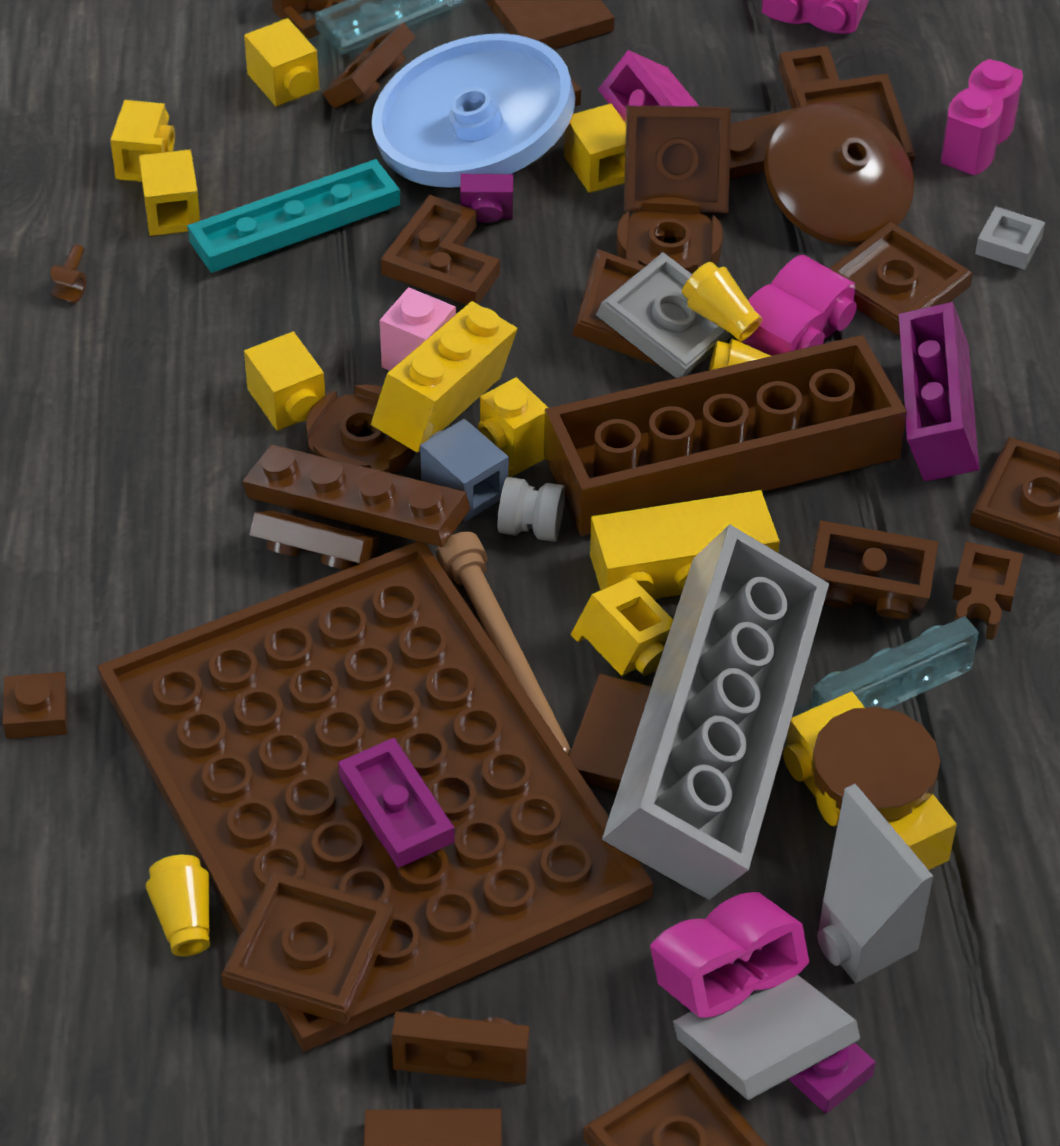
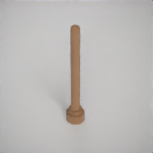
M460 532L451 535L443 547L438 546L436 550V558L450 580H454L455 583L464 586L488 637L569 756L571 748L484 576L487 569L488 556L478 536L472 532Z

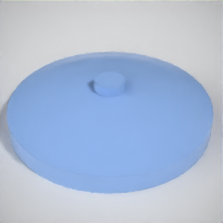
M484 34L466 37L443 44L422 54L395 74L386 84L376 101L372 115V129L384 161L402 177L428 186L460 187V174H512L546 153L562 136L572 118L575 106L574 88L563 59L557 52L542 42L512 34Z

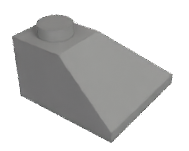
M856 784L844 789L819 931L817 933L818 942L825 957L833 965H841L855 984L919 949L933 875Z

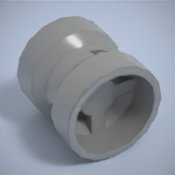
M506 477L499 504L498 533L516 536L522 531L528 532L531 528L538 539L556 542L563 517L565 485L546 483L537 491L534 486H529L525 479Z

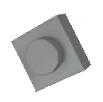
M995 206L978 237L975 254L1025 270L1042 239L1045 222Z

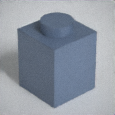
M465 418L444 431L436 432L428 441L420 445L421 481L467 493L470 510L462 521H468L500 501L504 481L508 477V456Z

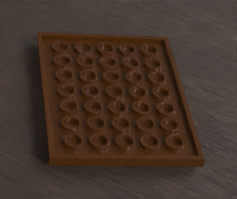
M414 542L97 665L101 685L191 849L200 860L201 867L208 871L209 881L239 936L272 870L394 906V921L347 1025L277 1004L303 1053L653 897L654 883L640 862L602 840L609 819L608 814L426 543ZM392 738L396 739L454 826L455 834L454 843L397 868L339 778L338 769L339 761Z

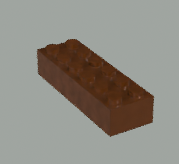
M863 335L546 408L544 457L556 483L565 485V503L580 536L591 534L592 516L758 490L764 492L899 459L907 411Z

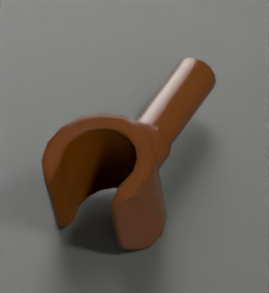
M79 244L73 245L66 262L62 266L54 265L51 268V279L56 282L55 287L51 291L52 297L71 303H77L82 298L86 287V275L76 270L85 251L83 246Z

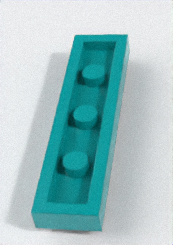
M377 159L187 225L189 242L208 270L213 273L399 206L400 189Z

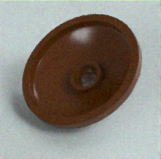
M817 103L804 106L789 114L779 124L767 145L764 162L765 176L774 201L794 225L816 239L839 246H859L889 222L898 226L910 209L914 194V176L908 155L896 136L883 123L860 109L839 103ZM848 154L852 155L856 160H853Z

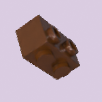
M820 520L814 540L809 572L829 583L824 606L849 609L852 608L853 603L874 606L876 607L877 614L887 618L910 619L911 614H922L930 598L939 541Z

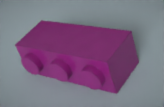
M950 302L899 314L904 400L907 411V441L924 482L979 471L969 344L954 303Z

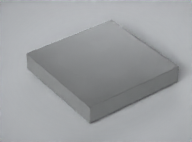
M662 252L601 303L596 316L675 378L687 376L713 353L717 340L726 342L733 335L687 307L688 299L681 291L692 274Z
M798 975L774 988L754 989L742 1003L723 1014L702 1018L691 1011L673 1021L677 1040L747 1100L754 1098L860 1040L857 1020Z

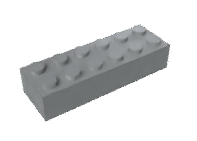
M730 524L693 558L603 834V841L708 900L749 870L829 583Z

